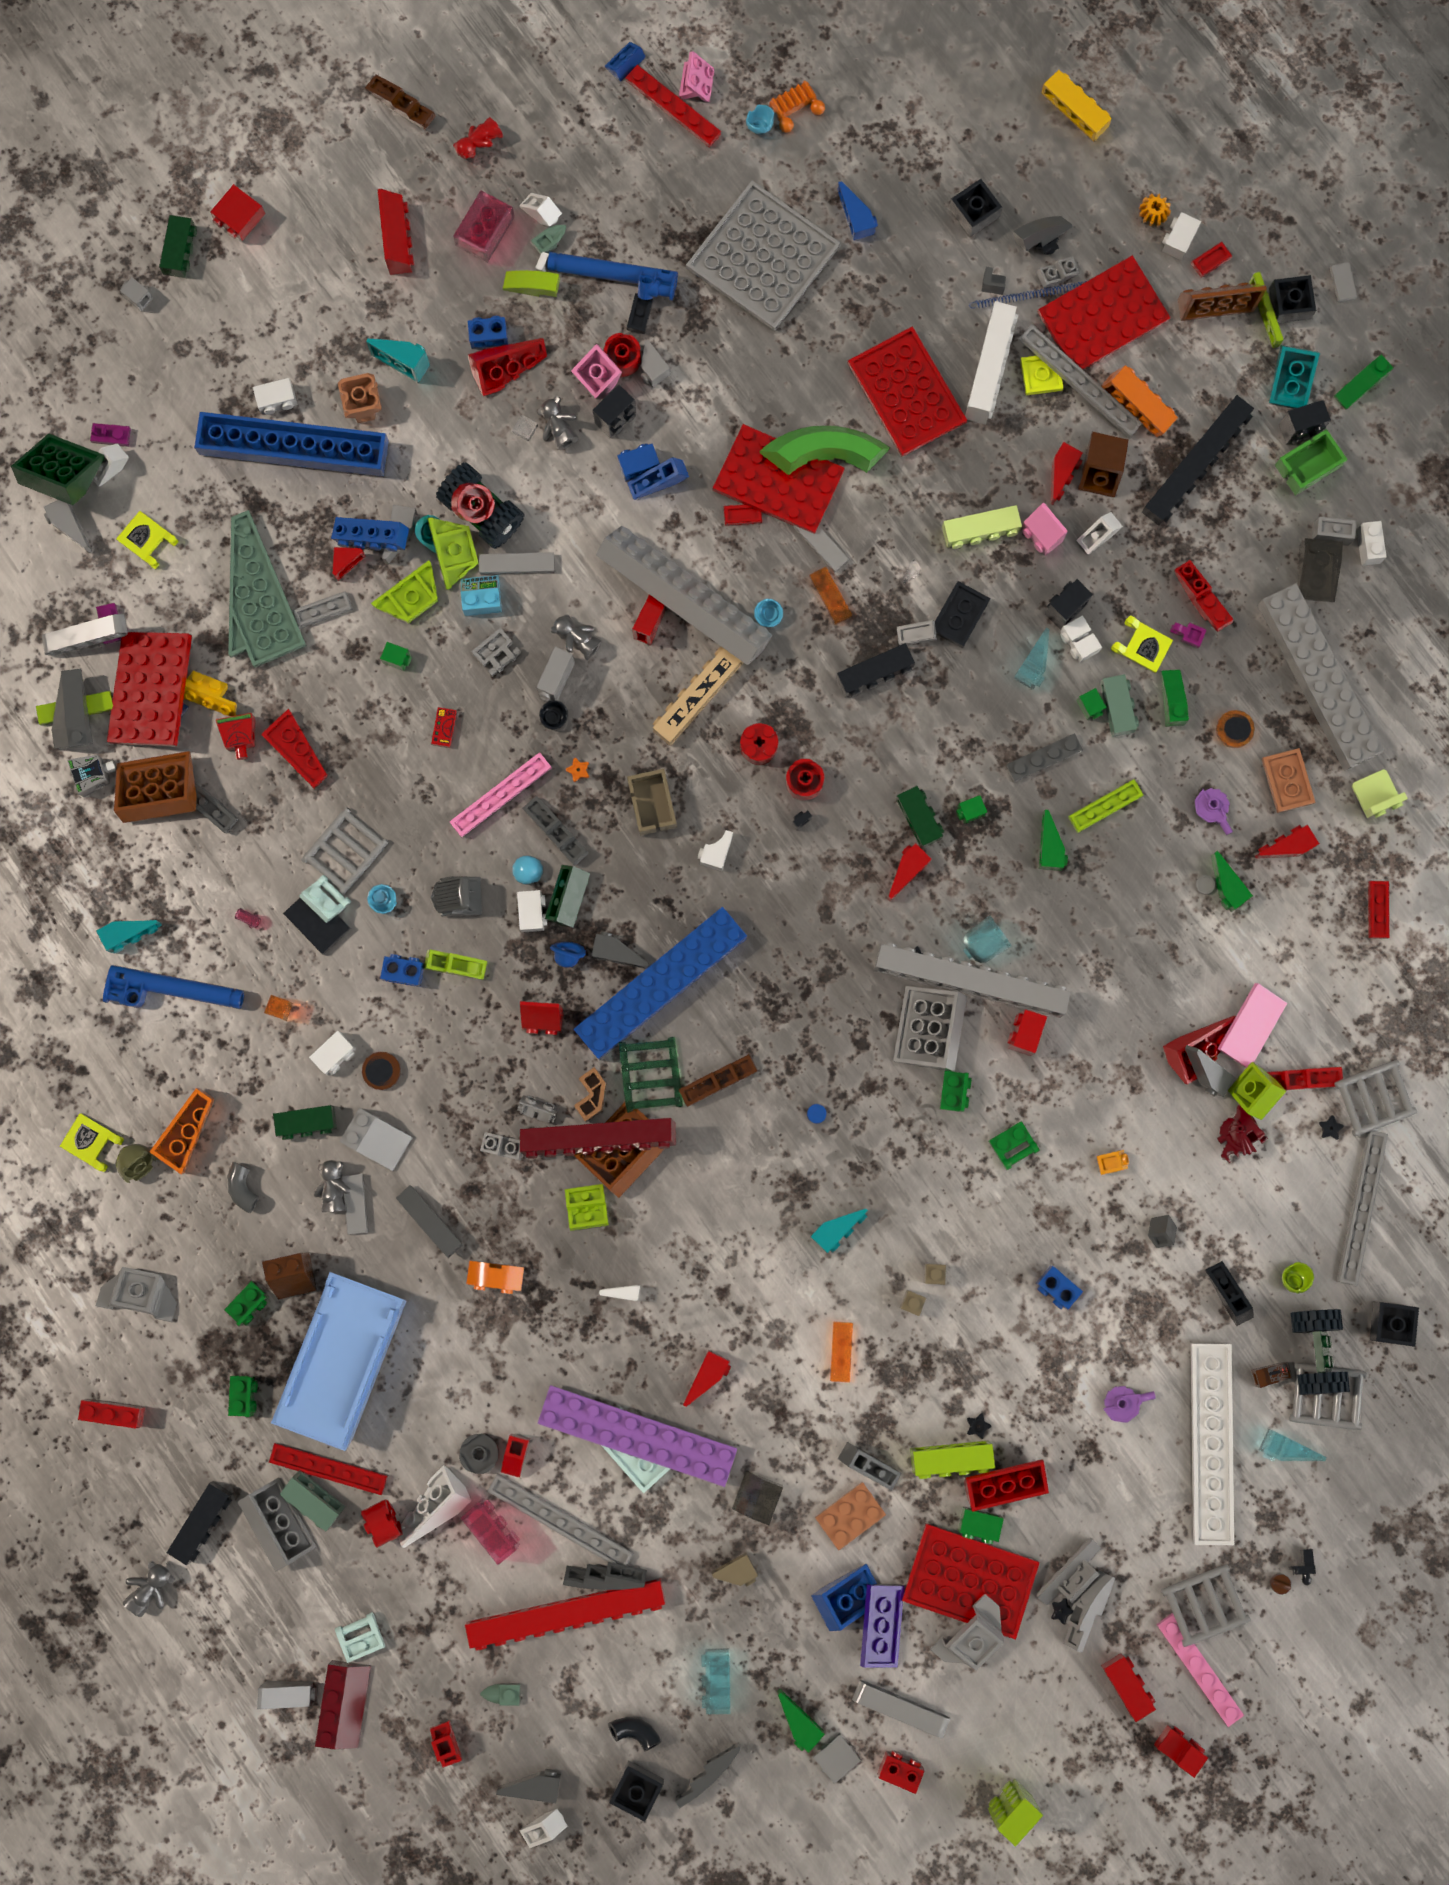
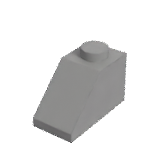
M646 340L641 364V377L646 384L650 383L654 387L671 375L670 367L650 341Z

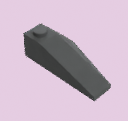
M81 669L61 671L51 729L54 749L93 744Z

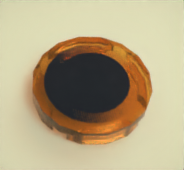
M1228 711L1217 722V737L1227 747H1243L1254 736V722L1243 711Z

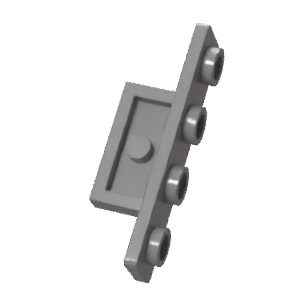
M1092 1538L1083 1543L1081 1548L1068 1559L1067 1563L1054 1574L1036 1596L1045 1605H1048L1061 1592L1073 1603L1100 1575L1088 1562L1101 1547Z

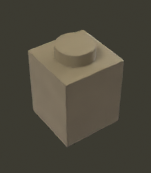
M924 1264V1283L945 1285L946 1265Z
M906 1290L899 1308L920 1316L926 1298Z

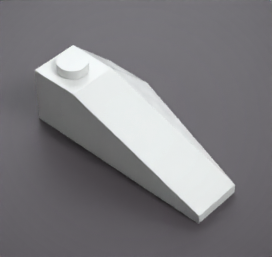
M443 1465L430 1478L427 1483L429 1487L423 1496L419 1495L417 1499L419 1503L413 1512L411 1511L407 1514L402 1522L403 1535L398 1537L401 1547H407L453 1518L471 1502L466 1487L446 1466Z

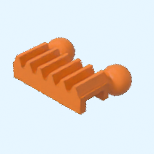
M803 81L802 85L798 84L796 88L792 87L789 92L785 91L782 96L779 94L776 99L772 98L769 102L770 108H773L778 121H780L779 128L784 133L792 131L794 127L793 121L787 116L810 103L811 112L814 115H821L825 111V104L821 100H817V96L808 82Z

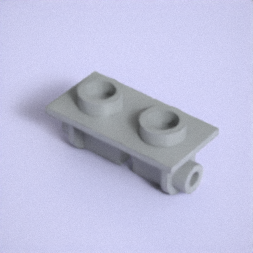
M523 1095L519 1101L520 1104L517 1111L531 1118L537 1112V1120L547 1124H554L556 1114L560 1108L555 1107L550 1102L538 1101L533 1096Z

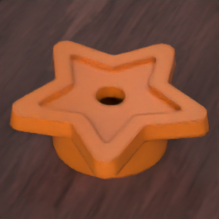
M577 758L573 759L572 766L566 768V772L572 774L573 782H576L579 778H589L586 771L589 762H580Z

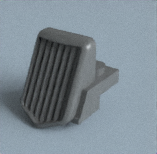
M450 876L440 878V881L435 883L430 897L435 910L445 917L482 915L481 877Z

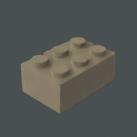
M659 769L628 776L627 780L640 836L657 832L656 828H660V831L677 828L665 770Z

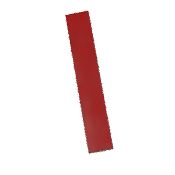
M274 1443L268 1462L292 1470H300L309 1475L378 1495H383L388 1475L279 1443Z

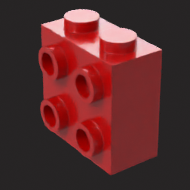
M234 184L210 211L213 217L212 221L219 228L223 226L232 238L236 239L237 237L241 241L247 237L266 214L262 205Z

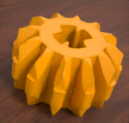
M1159 193L1157 197L1151 194L1149 198L1145 197L1143 199V203L1139 206V217H1144L1143 223L1149 221L1150 226L1153 223L1159 226L1161 222L1165 223L1167 221V217L1171 213V210H1169L1171 205L1166 203V197L1161 199Z

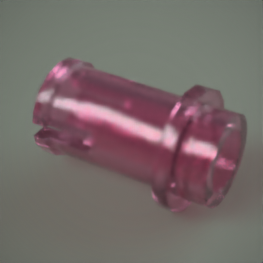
M242 908L238 909L235 914L236 920L248 924L250 928H257L261 922L259 915H253Z

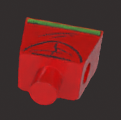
M252 713L216 719L225 748L228 751H235L237 760L247 759V748L255 747V716Z

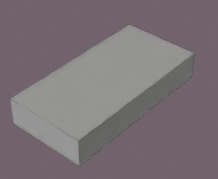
M1349 262L1331 265L1329 269L1337 302L1356 299L1357 293Z
M934 620L897 627L899 645L904 643L911 645L937 640Z

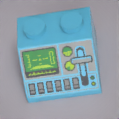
M499 575L461 579L462 611L465 616L502 612Z

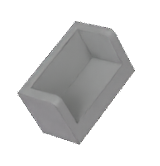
M1318 517L1313 523L1312 541L1349 546L1355 539L1356 521Z

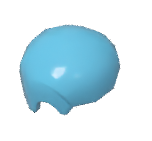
M759 104L754 111L748 112L746 125L751 132L764 134L771 130L774 123L772 108Z
M764 599L755 607L754 617L761 626L774 627L783 618V608L776 600Z
M522 856L513 864L512 874L515 880L522 884L538 882L543 874V865L535 857Z
M379 884L373 886L368 892L367 901L369 907L374 912L381 914L391 912L397 904L396 893L388 885Z

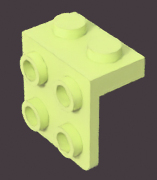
M1384 769L1352 784V789L1367 818L1374 815L1378 818L1386 814L1385 810L1391 807L1392 810L1398 809L1403 806L1402 802L1408 799L1405 792L1398 795L1388 772Z

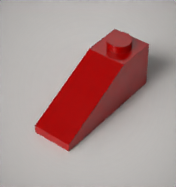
M916 843L913 846L909 844L901 852L903 856L887 898L889 901L908 885L932 860Z
M708 1350L683 1406L687 1407L719 1382L723 1375L727 1377L731 1366L728 1365L730 1360Z

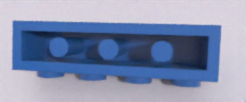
M336 517L331 539L336 541L338 546L344 548L349 546L361 549L369 547L373 550L385 548L388 551L397 552V550H405L409 528L401 522Z

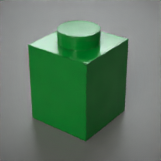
M386 642L380 660L385 665L404 671L405 667L409 666L412 656H410L408 649Z
M1096 688L1079 696L1076 700L1087 720L1100 718L1104 715L1103 712L1107 708Z
M980 795L959 803L956 810L959 820H963L964 824L984 817L987 814Z

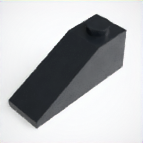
M1221 1261L1206 1269L1205 1271L1235 1325L1238 1326L1254 1318L1252 1305L1224 1262Z

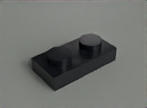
M635 293L627 324L628 331L645 334L653 298L643 300Z

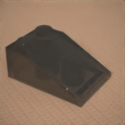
M1305 538L1300 544L1297 586L1305 600L1335 602L1342 562L1343 541Z

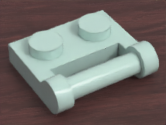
M322 875L299 896L326 923L351 903L348 897L345 898L328 882V878L325 875ZM323 886L340 904L337 905L320 888Z
M373 1612L356 1622L344 1627L339 1626L335 1628L347 1663L385 1647ZM364 1626H370V1631L346 1640V1634Z

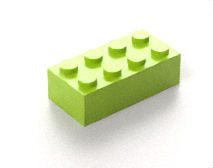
M988 1440L910 1448L912 1472L919 1479L931 1478L932 1474H937L939 1477H948L953 1472H957L959 1475H968L973 1470L979 1473L990 1472V1469L995 1468L993 1444Z
M1014 1779L1012 1782L1008 1781L1002 1788L1003 1792L999 1797L995 1796L990 1801L988 1811L997 1830L1016 1847L1043 1817V1814L1033 1796Z

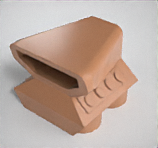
M365 373L343 378L338 382L345 418H355L357 423L375 420L376 413L382 410L378 395V384L375 381L374 374Z

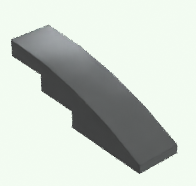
M537 796L522 808L574 866L589 854Z
M411 1185L396 1197L409 1215L448 1258L463 1245Z
M608 1562L607 1568L587 1564L586 1569L567 1565L563 1585L597 1590L641 1588L645 1585L647 1570Z
M739 1742L703 1762L705 1771L691 1778L689 1783L691 1788L676 1796V1803L679 1809L698 1797L722 1775L739 1753Z

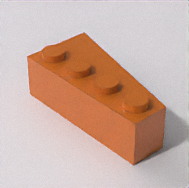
M1126 365L1113 372L1101 385L1112 397L1123 404L1135 417L1137 416L1138 420L1143 423L1142 425L1156 437L1163 435L1178 418L1174 410L1166 406L1162 402L1161 397L1153 393L1149 389L1148 384L1140 380L1135 375V371Z
M196 1088L149 1152L181 1175L184 1174L215 1099L202 1089Z

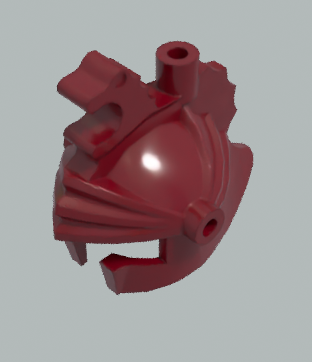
M1240 1105L1237 1106L1235 1116L1223 1122L1219 1133L1221 1136L1217 1137L1220 1144L1227 1141L1221 1158L1228 1163H1231L1229 1155L1235 1154L1237 1158L1241 1153L1244 1156L1246 1154L1251 1155L1252 1152H1257L1253 1146L1254 1142L1259 1140L1263 1144L1268 1139L1267 1136H1264L1266 1134L1258 1127L1254 1117L1248 1114Z

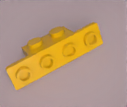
M193 670L186 680L184 699L220 712L223 715L236 716L237 704L222 698L228 689V684Z

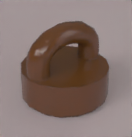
M1275 1574L1270 1580L1271 1589L1277 1594H1286L1292 1588L1290 1579L1284 1574Z

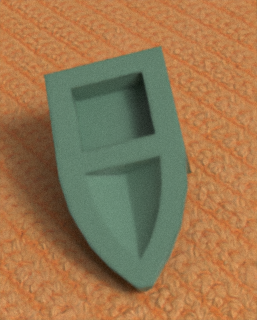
M566 225L549 227L531 240L532 245L540 255L542 252L549 253L557 247V243L564 236Z
M520 1683L494 1684L485 1688L480 1695L487 1701L499 1704V1706H519Z

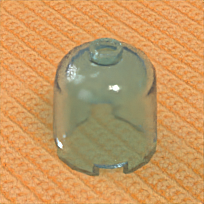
M991 915L970 929L963 937V943L966 947L963 949L964 953L969 959L973 957L979 963L988 962L1012 946Z

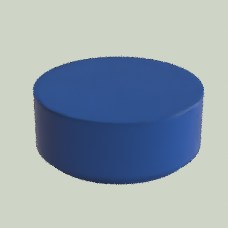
M820 1104L810 1106L807 1111L809 1121L815 1124L823 1122L827 1115L826 1109Z

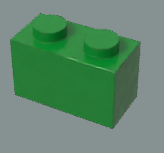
M963 1507L958 1531L962 1533V1537L974 1539L975 1536L982 1538V1542L993 1544V1541L999 1542L1004 1518L979 1510L972 1512L971 1508Z

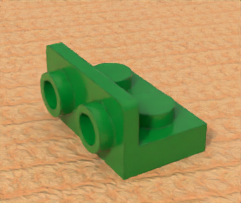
M944 1071L940 1101L941 1110L964 1112L965 1108H968L969 1097H966L967 1089L971 1088L972 1078H969V1073Z
M251 1281L224 1310L237 1322L238 1326H243V1324L247 1326L254 1319L252 1315L257 1310L261 1311L268 1304L266 1300L269 1296L254 1281Z
M230 1376L228 1416L252 1417L253 1413H256L257 1401H254V1393H257L258 1382L255 1381V1376Z

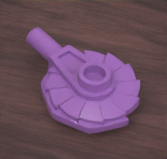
M1210 788L1206 791L1203 789L1194 800L1196 814L1208 823L1216 822L1220 824L1227 836L1233 832L1226 821V814H1228L1230 805L1226 798L1227 795L1220 792L1221 790Z
M1115 1386L1110 1391L1108 1390L1104 1399L1105 1408L1103 1409L1111 1420L1127 1423L1139 1414L1142 1402L1156 1399L1154 1391L1135 1394L1132 1389L1126 1388V1386Z

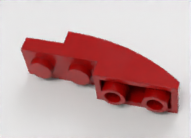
M1191 560L1174 569L1178 580L1195 608L1205 621L1208 620L1217 632L1233 623L1234 619L1213 594L1212 587Z

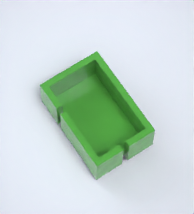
M1325 429L1311 440L1306 441L1280 457L1275 467L1283 479L1288 478L1286 483L1296 496L1341 468L1348 459L1328 430Z

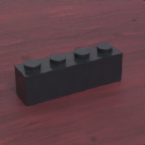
M904 643L838 672L836 679L845 698L848 696L853 698L861 694V691L866 688L868 690L876 688L878 683L885 681V683L892 681L900 673L902 675L910 673L912 668H914L915 661L907 644Z
M214 1481L210 1482L166 1553L185 1565L191 1562L194 1563L201 1553L198 1551L201 1545H205L211 1537V1534H209L212 1527L216 1528L221 1521V1512L223 1509L227 1510L232 1503L230 1498L233 1493Z

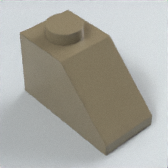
M746 1552L713 1570L712 1576L735 1585L742 1586L745 1584L749 1586L756 1581L755 1578L758 1577V1573Z

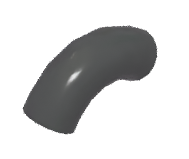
M232 1162L226 1179L228 1193L237 1206L245 1212L251 1213L258 1202L259 1196L252 1193L246 1185V1178L250 1169Z

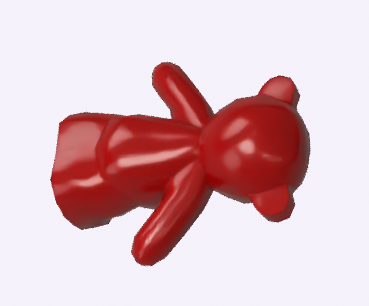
M489 117L483 124H479L477 128L471 126L468 137L461 138L453 144V147L461 158H473L476 155V147L490 148L493 146L492 139H500L503 137V134L498 124Z

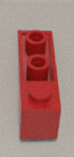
M1065 442L1062 443L1052 462L1051 505H1054L1056 500H1061L1065 493L1062 489L1065 484L1069 486L1074 477L1072 475L1073 470H1078L1083 462L1080 459L1083 452Z
M1308 824L1304 827L1298 825L1290 830L1292 834L1286 837L1283 834L1274 840V845L1269 846L1266 844L1258 849L1260 853L1255 858L1299 857L1320 843Z

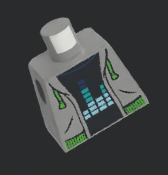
M99 755L67 760L77 793L82 797H86L110 784L108 774L115 772L117 769L114 760L104 763Z

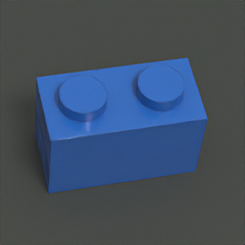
M647 443L641 444L637 449H627L617 455L625 482L640 476L660 464L653 443L649 445Z

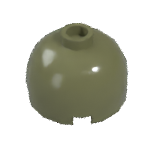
M132 1144L120 1150L115 1164L117 1172L127 1183H131L129 1180L132 1179L138 1181L152 1170L153 1166L151 1164L153 1160L156 1162V1156L149 1152V1148L142 1144Z

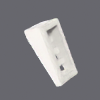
M641 1285L602 1289L599 1291V1294L637 1301Z

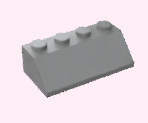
M279 1477L238 1501L275 1572L317 1547L296 1508L292 1504L287 1503L280 1495L284 1486Z

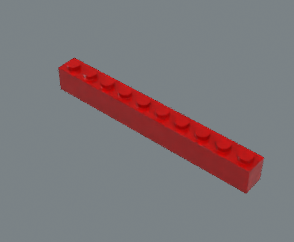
M661 1578L645 1581L644 1587L605 1590L467 1621L465 1628L469 1649L475 1648V1651L486 1649L489 1644H495V1646L504 1645L507 1643V1640L514 1639V1642L525 1640L526 1636L534 1635V1637L546 1635L545 1632L553 1630V1633L565 1631V1627L572 1626L573 1629L585 1626L584 1623L591 1621L592 1624L604 1622V1619L609 1617L612 1620L623 1618V1614L631 1613L633 1616L641 1614L643 1610L649 1608L651 1611L660 1610L666 1601Z

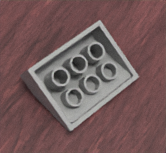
M906 986L893 1061L955 1072L967 996L956 991Z

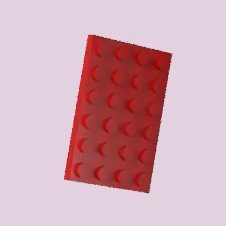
M1133 255L1037 311L1059 349L1082 370L1164 324L1171 318Z
M913 326L848 360L847 363L901 457L967 423L965 415Z
M743 424L712 491L815 534L845 468L828 460L818 461V459H814L788 475L760 454V451L776 438Z
M127 632L126 636L121 637L107 742L110 744L177 746L192 635L189 633Z
M925 1523L902 1601L968 1623L976 1615L973 1605L986 1594L999 1605L1003 1636L1016 1640L1040 1562Z

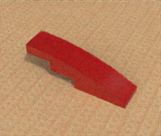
M1342 1067L1267 1072L1285 1090L1335 1087V1082L1343 1079Z

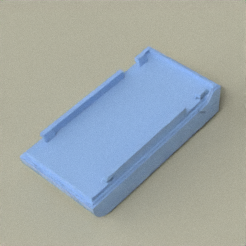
M330 1272L271 1423L346 1451L360 1422L406 1300Z

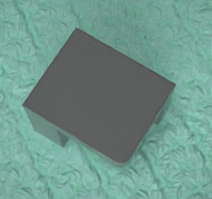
M986 267L981 292L1003 295L1006 277L992 274L993 268Z
M1169 1215L1151 1218L1148 1237L1156 1248L1174 1245L1177 1226Z

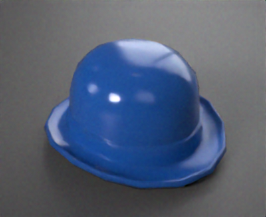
M559 942L550 947L554 951L555 962L565 968L574 967L578 963L579 958L584 957L586 954L584 947L574 942Z

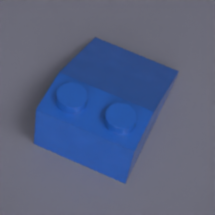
M867 1564L834 1580L811 1595L829 1631H841L864 1615L867 1584H877Z

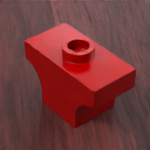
M450 1720L430 1727L431 1744L437 1762L440 1761L444 1768L462 1761L463 1758Z

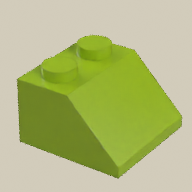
M1251 1062L1228 1089V1092L1248 1114L1262 1120L1286 1093V1090L1276 1079L1257 1064Z

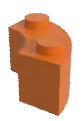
M469 1261L466 1284L474 1285L476 1290L485 1291V1288L489 1287L501 1289V1293L513 1294V1290L521 1291L524 1267Z

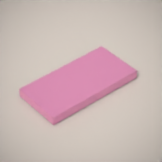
M1255 983L1219 1045L1218 1050L1247 1068L1251 1062L1256 1060L1287 1003L1259 983Z

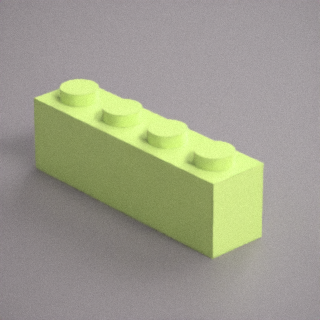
M1017 505L943 521L942 525L946 546L953 549L961 548L963 544L971 543V545L979 544L982 542L981 540L986 539L994 541L1004 535L1012 537L1017 535L1022 528Z

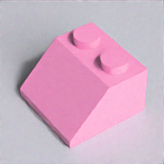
M598 344L571 370L595 399H603L616 386L622 374V371Z
M1042 503L1022 525V532L1025 537L1030 538L1035 543L1034 547L1039 553L1042 552L1045 556L1063 542L1068 532L1045 503Z

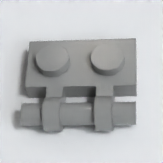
M501 628L471 651L483 667L489 663L493 665L488 670L492 677L496 673H501L507 664L513 663L517 659L516 657L521 654L517 647L512 651L509 650L508 647L513 642ZM504 652L506 656L497 662L495 658Z

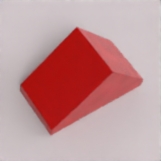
M334 547L332 573L338 581L366 557L361 548Z

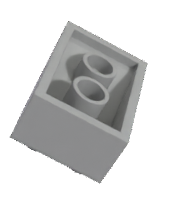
M359 1108L339 1142L393 1171L413 1137L368 1111Z

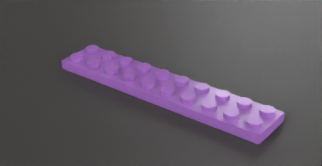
M552 1385L549 1387L537 1423L723 1487L726 1485L737 1452L736 1447Z

